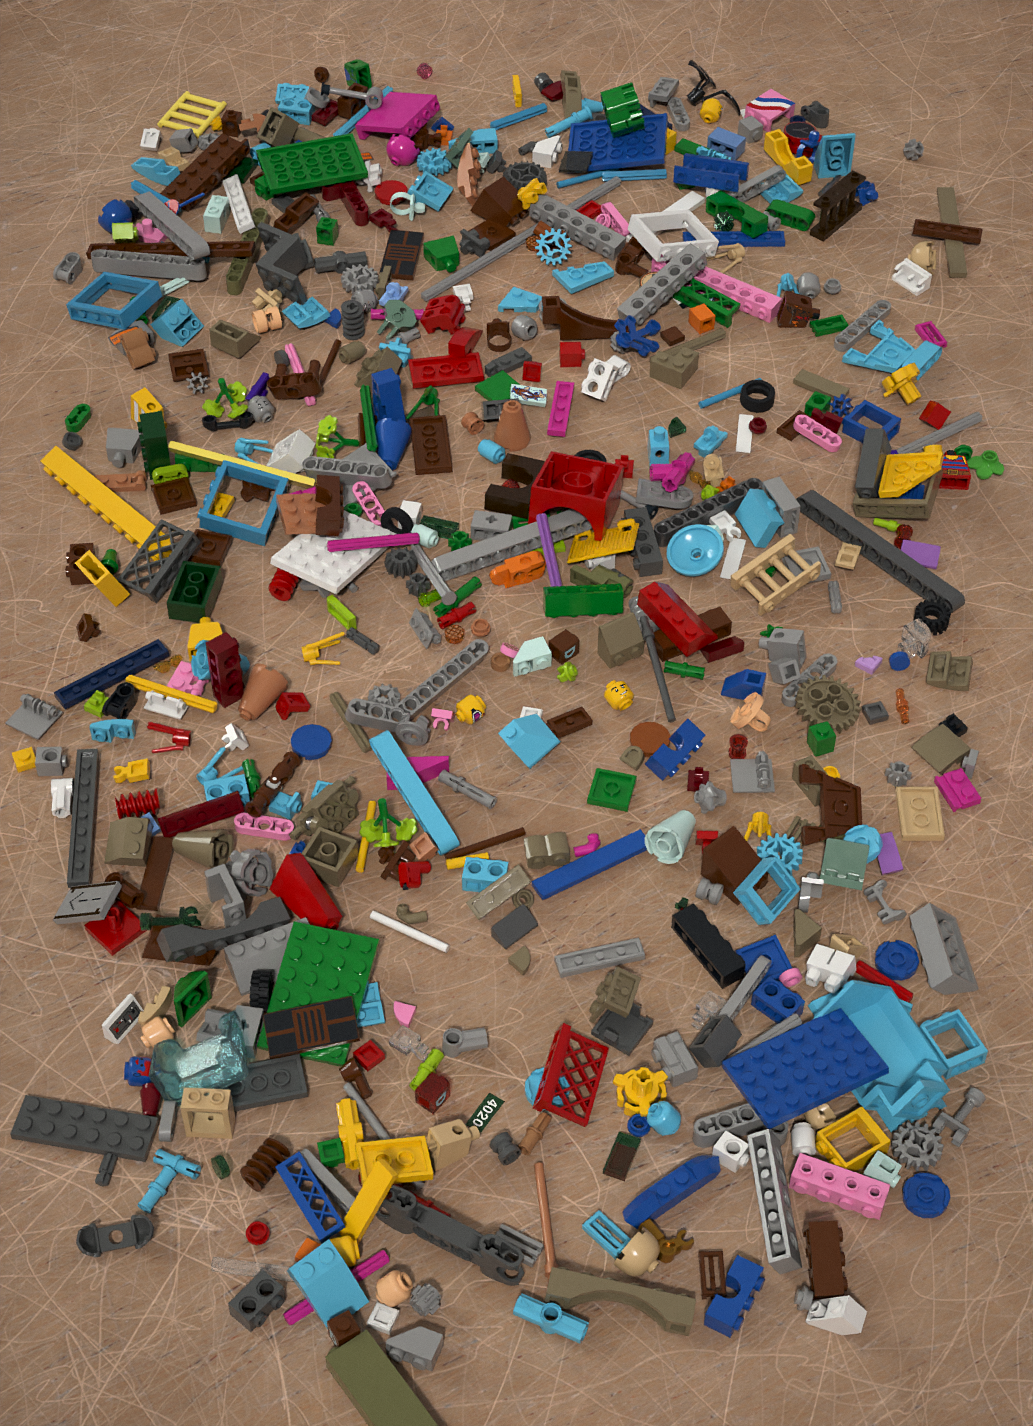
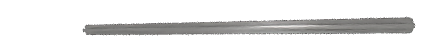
M615 176L567 206L578 210L589 201H594L621 185V179ZM537 224L421 292V298L424 301L430 300L528 241V238L531 239L530 237L536 236L533 231Z

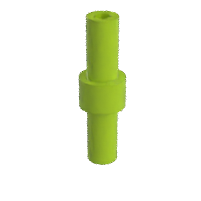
M875 518L873 525L887 528L891 532L899 531L910 534L912 527L899 524L898 521L891 519L887 521Z

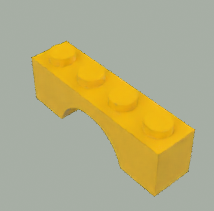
M780 129L765 133L764 150L786 171V174L796 184L801 185L810 182L813 164L805 156L799 158L793 156L788 144V137Z

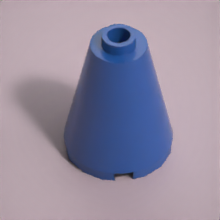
M385 418L379 420L375 427L378 442L377 453L389 468L394 470L397 468L408 444L412 429L403 420L398 419V422L392 421V418Z

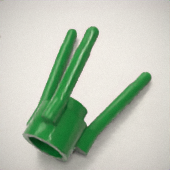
M431 385L427 387L420 400L406 416V419H409L423 402L427 405L434 404V416H438L440 399L437 398V389Z

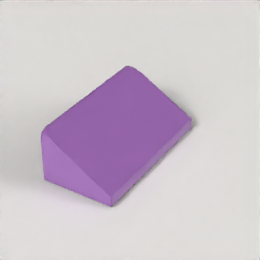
M903 540L902 552L926 568L937 569L940 546Z

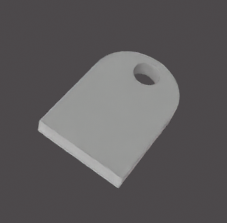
M638 479L636 503L675 509L687 508L692 504L693 492L685 486L680 485L677 490L671 493L665 491L660 481Z

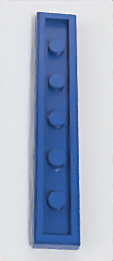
M741 231L711 232L718 239V246L739 243L743 247H785L784 231H767L755 238ZM683 232V242L696 241L690 232Z
M641 829L533 880L532 887L542 901L647 851L645 834Z

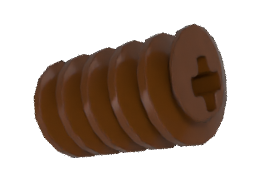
M271 1138L265 1139L263 1145L257 1149L258 1152H255L252 1155V1159L246 1162V1166L240 1169L243 1180L257 1192L262 1190L259 1183L263 1185L268 1183L265 1176L269 1178L274 1176L271 1169L277 1171L275 1166L278 1164L276 1162L282 1163L285 1161L283 1156L290 1157L288 1148Z

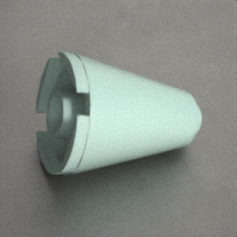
M681 810L652 827L645 836V846L651 855L654 853L658 857L657 860L662 863L674 864L678 862L684 855L696 824L693 814L689 811Z

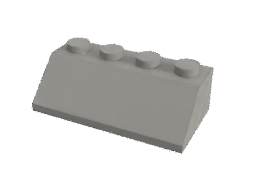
M931 903L911 914V929L917 939L916 945L923 958L922 965L927 971L929 986L944 995L978 990L979 988L956 917Z
M306 917L295 921L299 923L309 924ZM293 922L224 947L226 964L241 996L250 993L251 975L254 970L271 971L273 984L276 983Z

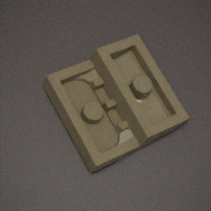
M951 651L931 652L926 679L927 684L943 689L969 691L973 665L972 656L952 657Z
M944 724L927 733L912 746V749L940 775L954 763L958 765L971 750L967 744Z

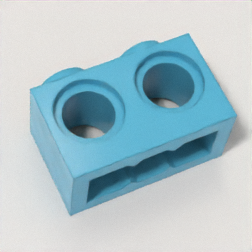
M283 96L278 110L299 124L310 125L312 122L311 115L315 112V105L306 99Z
M244 774L203 782L206 801L238 791L243 807H245L247 802H250Z
M466 857L462 874V890L481 892L508 872V862Z

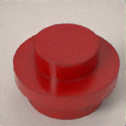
M253 1222L246 1229V1239L252 1245H262L269 1239V1228L263 1222Z

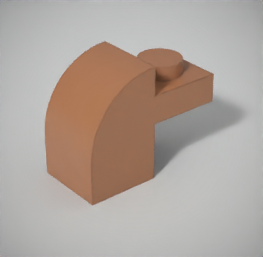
M256 113L252 114L254 121H251L250 118L241 120V124L238 125L240 131L256 127L258 133L266 116Z

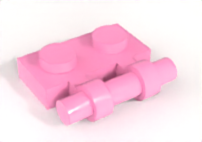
M181 661L167 687L201 696L204 691L203 687L209 680H199L198 677L193 675L191 663Z

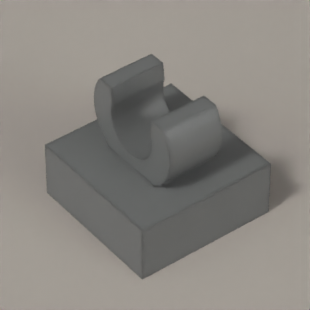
M496 150L491 156L487 166L488 172L493 174L496 169L499 172L505 170L506 167L504 165L506 161L501 159L502 152Z

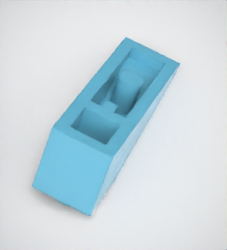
M495 128L473 131L470 143L474 148H477L479 153L488 152L493 154L498 150ZM456 139L449 141V150Z

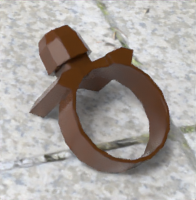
M495 318L492 322L487 323V346L490 350L504 352L511 347L509 322ZM496 335H502L509 342L500 346L490 343L489 340Z

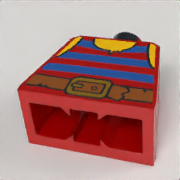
M953 450L946 451L945 455H943V475L939 488L968 490L971 473L966 457L956 455Z

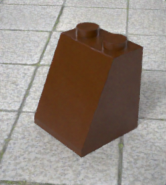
M504 176L484 188L470 210L472 213L504 227L510 224L513 226L518 222L519 218L524 219L529 213L528 209H523V203L518 199V190Z
M733 826L703 849L701 876L709 879L713 884L719 883L724 885L723 894L738 906L741 902L733 892L759 864L761 859L737 828ZM767 871L753 886L755 891L763 889L768 883Z

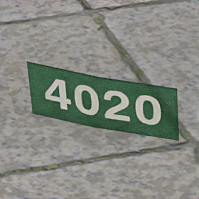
M489 1093L465 1125L469 1127L475 1125L479 1133H481L505 1101Z

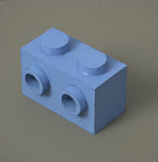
M717 127L708 136L707 148L722 154L725 153L726 156L731 157V160L736 161L745 151L746 137Z

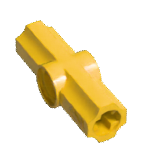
M347 1098L336 1103L339 1119L338 1131L343 1146L345 1166L351 1170H357L359 1167L355 1143L364 1142L362 1124L358 1118L356 1100Z

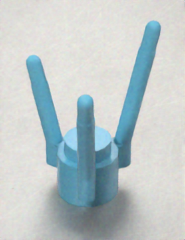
M790 273L782 275L776 296L780 297L782 289L784 291H791L793 289L795 293L799 294L793 275Z
M241 437L236 441L234 447L239 458L253 463L257 462L246 456L252 454L253 449L273 452V449L253 445L268 444L267 440L245 439Z
M222 747L207 766L196 775V778L203 785L205 781L231 777L242 771L243 767L241 766L217 778L218 772L213 765L226 750L225 747Z

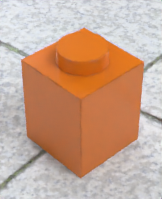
M701 304L689 309L688 323L699 334L714 329L715 314L705 304Z

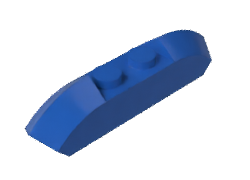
M701 1155L681 1165L638 1195L623 1210L624 1220L638 1229L640 1224L650 1218L654 1221L716 1178L721 1172L719 1156Z

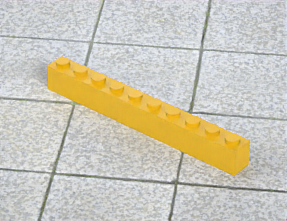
M55 446L40 461L44 465L43 470L50 477L54 475L57 483L61 486L65 484L69 493L73 496L77 494L80 502L84 505L88 503L90 505L89 508L96 515L100 513V517L108 525L112 523V527L119 534L123 532L125 534L124 537L131 544L135 542L138 549L141 548L156 527L59 447ZM162 531L159 532L160 536L165 535ZM170 538L161 541V547L171 544ZM157 542L149 546V551L158 549ZM172 549L162 552L163 558L169 557ZM159 554L150 556V559L153 562L160 560Z

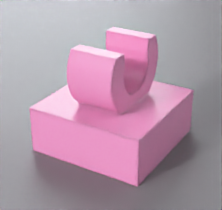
M432 708L431 717L435 719L433 727L437 729L438 724L444 722V730L448 731L450 727L449 722H454L455 714L453 711Z

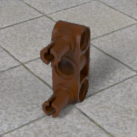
M634 236L618 254L615 271L620 275L633 274L641 278L649 270L637 264L641 257L648 252Z
M311 360L308 372L286 374L287 366L279 363L277 364L275 375L268 379L267 386L273 397L277 400L315 396L322 389L319 375L321 364L318 360Z

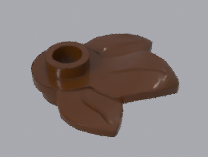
M242 481L241 497L245 502L250 501L253 497L267 502L269 491H274V489Z

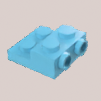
M425 171L422 176L418 175L414 182L415 186L411 185L407 193L415 195L414 203H424L439 212L454 188Z

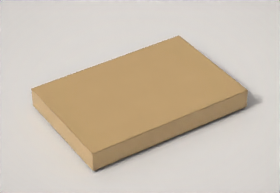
M896 787L895 794L902 841H944L945 834L938 787Z

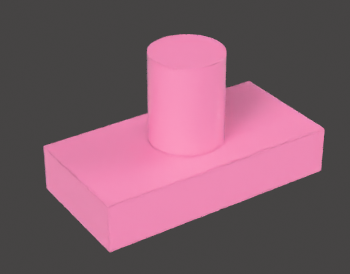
M144 219L142 224L137 223L135 226L139 231V241L157 243L164 242L168 238L159 229L153 227L151 219Z

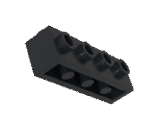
M692 904L672 915L671 928L722 989L744 977L746 966L744 959L733 951L729 941L722 938L717 927L707 920L702 910H699L695 904Z

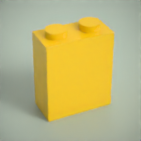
M90 550L75 562L78 568L115 607L130 595Z

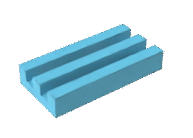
M600 1210L582 1224V1229L615 1260L619 1258V1255L622 1253L621 1251L631 1240ZM598 1219L600 1222H602L611 1232H613L623 1242V1244L619 1243L611 1235V1233L604 1229L596 1220Z

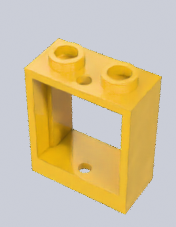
M861 1106L818 1131L815 1145L819 1154L824 1155L830 1164L856 1172L868 1165L878 1150L883 1154L888 1153L891 1141ZM856 1127L873 1148L846 1163L831 1145L830 1141Z

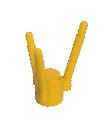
M341 632L315 643L302 646L304 662L309 661L310 665H340V661L316 660V658L320 657L319 649L339 644L341 641L335 639L344 636L345 633Z
M756 812L753 814L752 821L748 822V829L744 836L746 841H748L752 830L758 834V837H761L765 832L767 836L770 835L772 837L767 813Z

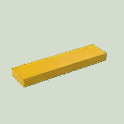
M384 1159L377 1160L343 1220L346 1227L339 1231L341 1236L349 1235L353 1240H357V1244H359L398 1176Z

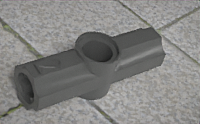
M336 251L332 256L314 258L316 273L336 271L342 274L343 271H346L347 267L351 269L352 265L356 267L359 264L366 266V252L346 254L343 251Z

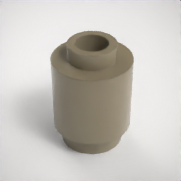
M353 341L339 349V359L345 364H350L363 357L365 347L362 342Z

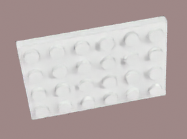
M344 510V528L342 533H339V536L299 534L271 557L270 564L337 594L390 546L329 552L327 542L329 540L394 535L396 533Z

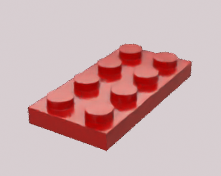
M479 352L468 353L465 358L446 355L408 359L413 389L429 387L430 385L433 387L484 381Z

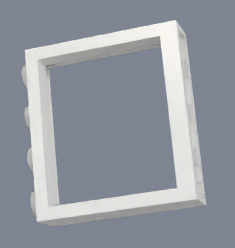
M689 209L633 214L630 217L628 231L657 262L671 261L690 243L705 252L706 257L715 256L719 243L718 239ZM686 228L695 237L696 241L662 244L651 231Z

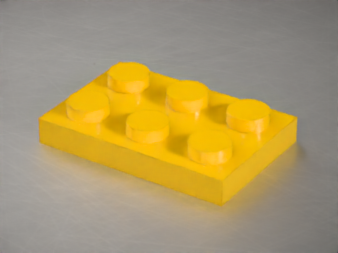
M425 1136L355 1143L362 1186L379 1159H384L398 1174L393 1184L433 1180V1169Z

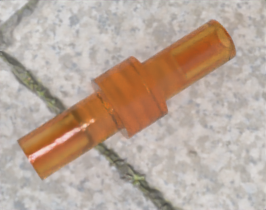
M899 688L896 690V708L900 713L901 723L908 724L909 705L908 701L905 700L904 690Z

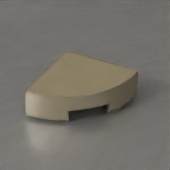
M525 946L508 958V963L522 975L526 974L530 965V954Z

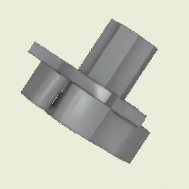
M247 849L241 853L234 850L229 856L231 861H228L225 866L242 900L245 901L247 895L259 897L265 894L266 888L255 887L253 890L251 888L255 884L265 887L271 886L273 871L268 854L256 849Z

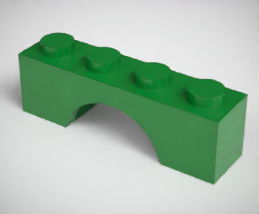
M721 190L706 197V212L716 218L728 217L742 222L741 232L752 238L767 232L769 216Z

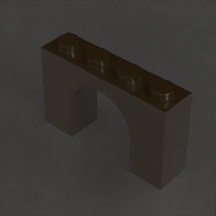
M507 453L502 462L501 478L520 482L527 486L523 488H508L490 484L485 493L484 509L528 519L531 486L545 461Z

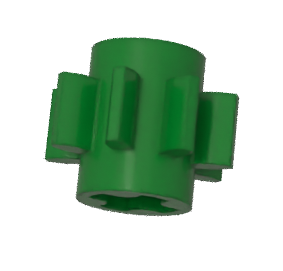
M464 531L451 533V538L448 539V546L451 547V552L472 544L469 533Z

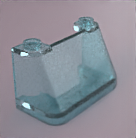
M235 1010L223 1015L219 1019L218 1027L221 1031L219 1035L186 1049H183L177 1041L172 1039L163 1040L154 1045L148 1076L164 1100L177 1101L178 1106H181L184 1087L222 1089L247 1077L249 1062L242 1022Z

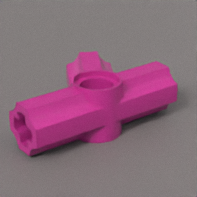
M685 452L677 460L672 461L671 464H651L649 469L650 480L662 481L665 491L672 493V491L678 489L680 484L685 483L686 475L693 467L695 458L692 457L691 453Z

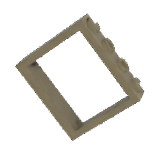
M941 468L940 471L932 475L925 499L862 498L858 496L856 491L853 501L855 516L930 519L942 479L943 469Z

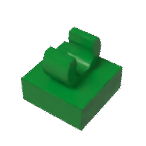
M340 1138L317 1142L320 1162L324 1167L332 1168L337 1167L338 1164L345 1163Z

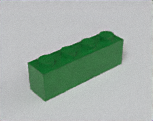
M621 583L543 587L545 617L558 618L559 616L577 617L579 615L597 616L598 614L616 615L623 613L624 592Z

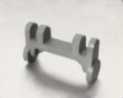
M880 880L874 886L865 889L864 895L868 896L867 899L870 903L877 900L883 909L877 915L882 919L881 921L884 925L895 920H902L907 913L905 910H893L888 907L882 897V892L887 886V882Z

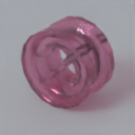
M421 63L418 66L417 74L421 78L428 79L432 75L433 69L427 63Z

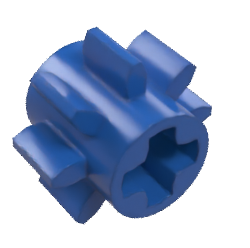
M841 394L840 398L834 396L835 400L833 403H830L833 406L832 413L838 412L840 417L843 416V413L849 415V410L854 408L850 403L852 398L845 399V394Z

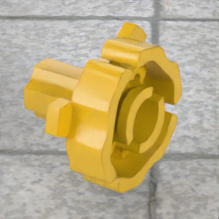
M915 362L898 369L882 381V385L886 390V393L883 394L884 398L899 392L906 404L910 405L922 397L914 385L918 382L916 377L920 374Z
M644 1067L637 1071L632 1069L624 1075L616 1074L613 1084L617 1086V1106L623 1107L624 1105V1114L630 1117L636 1114H640L641 1117H647L650 1105L656 1100L658 1093L661 1097L659 1101H666L667 1092L664 1083L668 1076L663 1070L654 1073L649 1071V1068ZM624 1091H625V1095H626V1097H627V1101L629 1102V1103L625 1102V1104H624V1097H623V1095H622Z

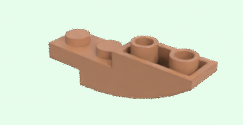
M469 142L466 144L460 158L457 184L458 189L473 207L479 197V192L476 189L478 184L476 179L481 177V165L478 161L479 152L477 148H474Z

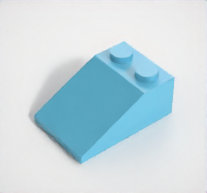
M855 133L822 136L814 160V168L818 179L835 177L836 175L846 176L851 172Z
M329 1239L287 1270L326 1328L328 1320L347 1310L352 1315L369 1302L344 1259Z

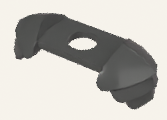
M132 1215L131 1222L97 1228L95 1223H91L78 1231L76 1244L83 1254L92 1257H100L102 1252L132 1246L139 1249L151 1240L154 1226L149 1218L144 1215ZM118 1230L122 1232L123 1239L120 1243L113 1244L109 1241V1235L112 1231Z

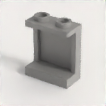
M225 864L204 871L208 897L211 903L224 899L226 905L222 906L225 928L246 919L244 902Z

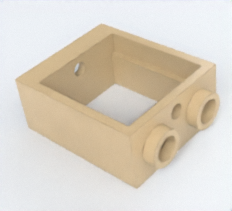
M184 1087L181 1113L186 1137L233 1139L235 1113L231 1090Z

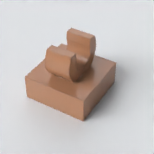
M426 832L409 845L419 861H426L428 858L431 860L437 855L436 851L439 850Z

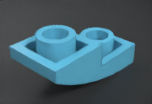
M129 719L103 720L92 723L89 726L92 740L112 743L114 737L134 739L136 734L134 720Z

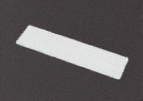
M739 414L736 452L750 453L752 431L749 429V422L753 419V415Z
M733 538V541L729 543L720 575L721 578L731 579V575L738 571L746 540Z

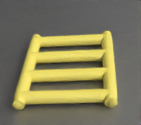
M186 91L160 119L157 125L160 128L165 126L175 130L192 128L168 121L171 117L201 125L198 129L192 128L196 138H199L210 126L211 121L223 111L227 103L225 101L217 102L192 95ZM186 100H189L207 106L215 107L216 109L214 111H211L193 105L185 104L184 102ZM178 109H183L193 113L208 116V118L206 120H203L193 116L178 113L176 111Z

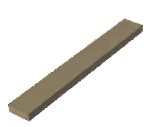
M937 187L941 223L960 225L954 187ZM944 239L949 277L966 278L967 268L963 242Z

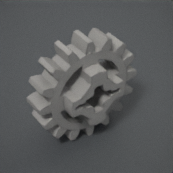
M359 264L358 267L352 265V269L347 267L341 276L342 287L346 288L347 292L351 290L352 294L357 290L370 289L373 291V287L376 288V284L379 283L377 271H374L373 267L368 269V265L362 266Z
M917 1121L915 1126L908 1122L906 1123V1128L900 1126L898 1133H894L891 1148L894 1149L893 1157H899V1164L907 1163L906 1169L915 1166L916 1172L919 1171L920 1167L927 1171L929 1164L935 1167L937 1160L941 1159L943 1144L940 1142L942 1137L935 1136L936 1129L929 1131L928 1124L920 1127Z

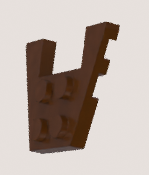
M799 765V784L819 785L821 804V827H801L802 846L844 835L851 828L862 825L861 787L840 778H833L821 770L809 768V765Z

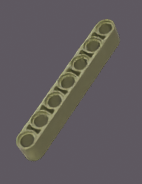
M257 208L252 212L251 215L255 227L245 231L241 238V241H255L256 248L253 256L246 258L234 257L226 274L227 292L230 295L242 293L263 240L259 235L257 226L261 222L269 225L268 212L264 208Z

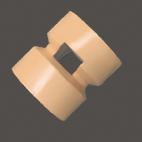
M277 306L266 308L265 311L261 309L252 312V320L257 334L267 332L268 328L271 330L282 328V320Z

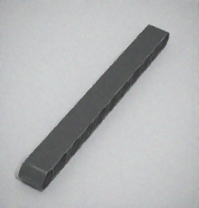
M810 490L796 498L801 506L800 512L844 543L862 546L861 555L922 598L928 600V602L934 599V602L937 603V600H939L941 605L945 603L946 607H949V612L951 613L965 604V597L960 591L816 491Z

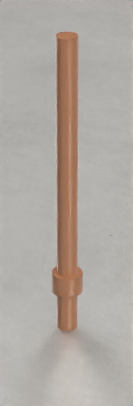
M539 1162L534 1164L546 1259L544 1270L545 1277L548 1278L549 1282L551 1268H558L559 1265L555 1261L543 1163Z

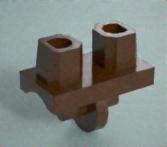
M404 840L396 853L393 852L394 846H389L388 848L381 847L378 850L379 862L381 864L389 862L381 874V878L386 880L389 876L399 881V865L397 862H412L416 856L407 849L410 843Z

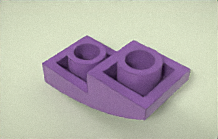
M892 832L880 834L883 847L877 859L882 876L903 871Z

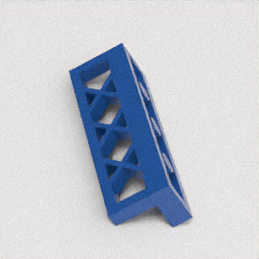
M300 1152L275 1166L321 1244L328 1239L330 1240L331 1236L346 1227ZM300 1161L302 1164L300 1174L290 1173L287 1168ZM303 1180L313 1182L311 1193L300 1190ZM314 1198L324 1200L322 1211L311 1208ZM325 1217L335 1218L337 1224L325 1231L323 1228Z

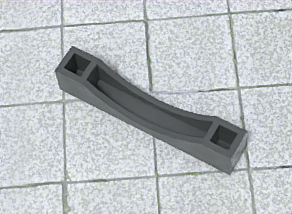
M278 897L260 902L249 918L232 927L204 930L179 924L161 929L157 942L166 962L174 960L179 962L192 955L201 956L213 949L216 951L222 950L228 945L289 923L290 917L281 898Z

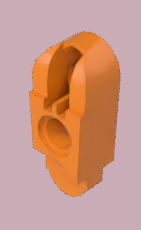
M531 551L505 559L504 565L495 567L490 572L489 577L494 585L504 584L505 588L530 583L532 580L543 576L546 561L541 552Z

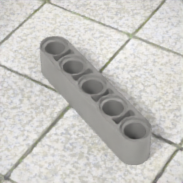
M315 456L307 457L302 462L307 477L313 478L315 481L317 475L340 476V484L354 485L356 482L364 481L369 487L382 489L387 488L392 483L387 467L380 463Z

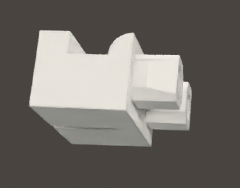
M816 944L806 963V984L815 987L819 981L825 982V989L835 994L839 988H843L847 983L849 976H853L856 972L855 956L838 950L835 952V949Z

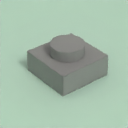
M974 749L970 750L969 757L964 756L962 768L965 769V774L970 779H972L979 753L978 750Z

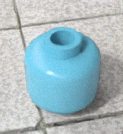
M659 1101L650 1106L647 1122L658 1134L662 1136L672 1135L680 1127L681 1115L669 1102Z

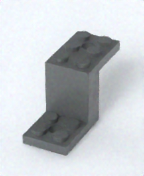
M261 222L257 228L267 253L256 263V267L263 281L264 288L267 291L278 289L282 293V297L304 305L308 300L297 274L308 263L299 238Z

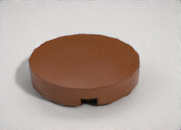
M656 722L640 723L630 733L631 746L640 747L645 757L653 755L663 743L668 748L670 746V733L668 729Z

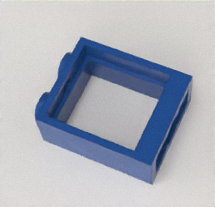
M864 400L860 405H856L849 415L847 414L842 421V433L863 443L865 430L869 429L857 422L863 416L884 426L881 429L885 430L889 441L899 433L901 418Z

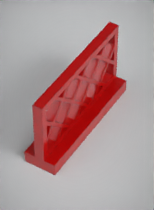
M563 1023L554 1034L532 1109L539 1112L545 1109L586 1127L609 1048L570 1031L571 1026ZM570 1039L578 1042L581 1049L573 1051L569 1044ZM594 1049L601 1052L600 1059L594 1061L589 1050ZM584 1053L588 1063L580 1065L576 1055ZM571 1058L576 1068L568 1070L564 1064V1059ZM591 1066L595 1077L588 1080L583 1069ZM578 1071L583 1082L575 1085L570 1074ZM565 1076L570 1087L562 1090L558 1079ZM582 1086H586L590 1094L589 1097L584 1099L578 1090ZM573 1091L578 1101L570 1104L564 1093ZM560 1096L564 1107L559 1108L552 1105L553 1098ZM580 1105L584 1112L583 1118L577 1116L572 1107Z

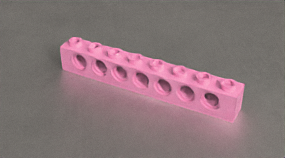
M653 258L651 272H658L669 261L657 262ZM706 266L693 277L697 281L740 303V308L738 309L769 323L777 316L782 298ZM687 282L683 286H692V284ZM696 290V291H695V292H698V293H700V294L706 293V292L703 291V290Z

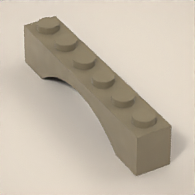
M552 1267L544 1302L546 1304L555 1303L564 1309H570L591 1301L620 1302L644 1312L656 1321L664 1331L689 1336L696 1299L690 1298L686 1294L668 1293L660 1288L650 1289L642 1287L637 1283L627 1284L618 1282V1280L610 1277H596L588 1272L578 1273L570 1271L565 1267Z

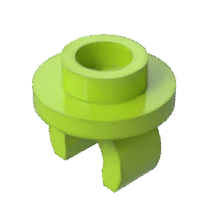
M706 485L701 491V498L704 501L716 495L719 489L713 488L712 485Z
M566 662L557 668L561 674L557 675L560 682L567 680L575 681L578 671L574 664Z

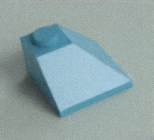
M537 714L513 719L498 733L529 769L560 743V740Z

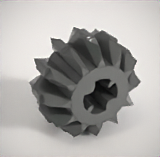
M398 547L397 550L391 549V552L386 553L384 564L389 575H394V578L401 576L403 579L405 575L409 576L415 572L417 558L413 550L409 551L407 547L404 549Z

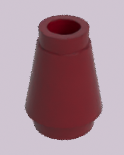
M146 1083L142 1085L140 1098L143 1115L157 1117L163 1093L159 1084Z

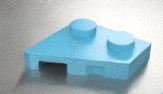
M513 287L498 305V311L504 312V309H514V312L536 313L539 310V302L542 300V296Z

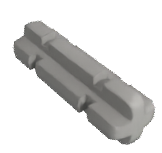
M830 581L828 583V591L830 592L831 612L839 614L842 612L839 583L837 581Z

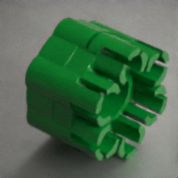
M632 82L600 92L601 102L613 138L645 128L644 118L641 117L643 114L638 103V96Z

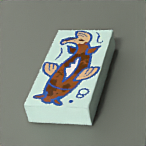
M511 384L510 399L519 398L520 404L539 407L546 406L547 389Z

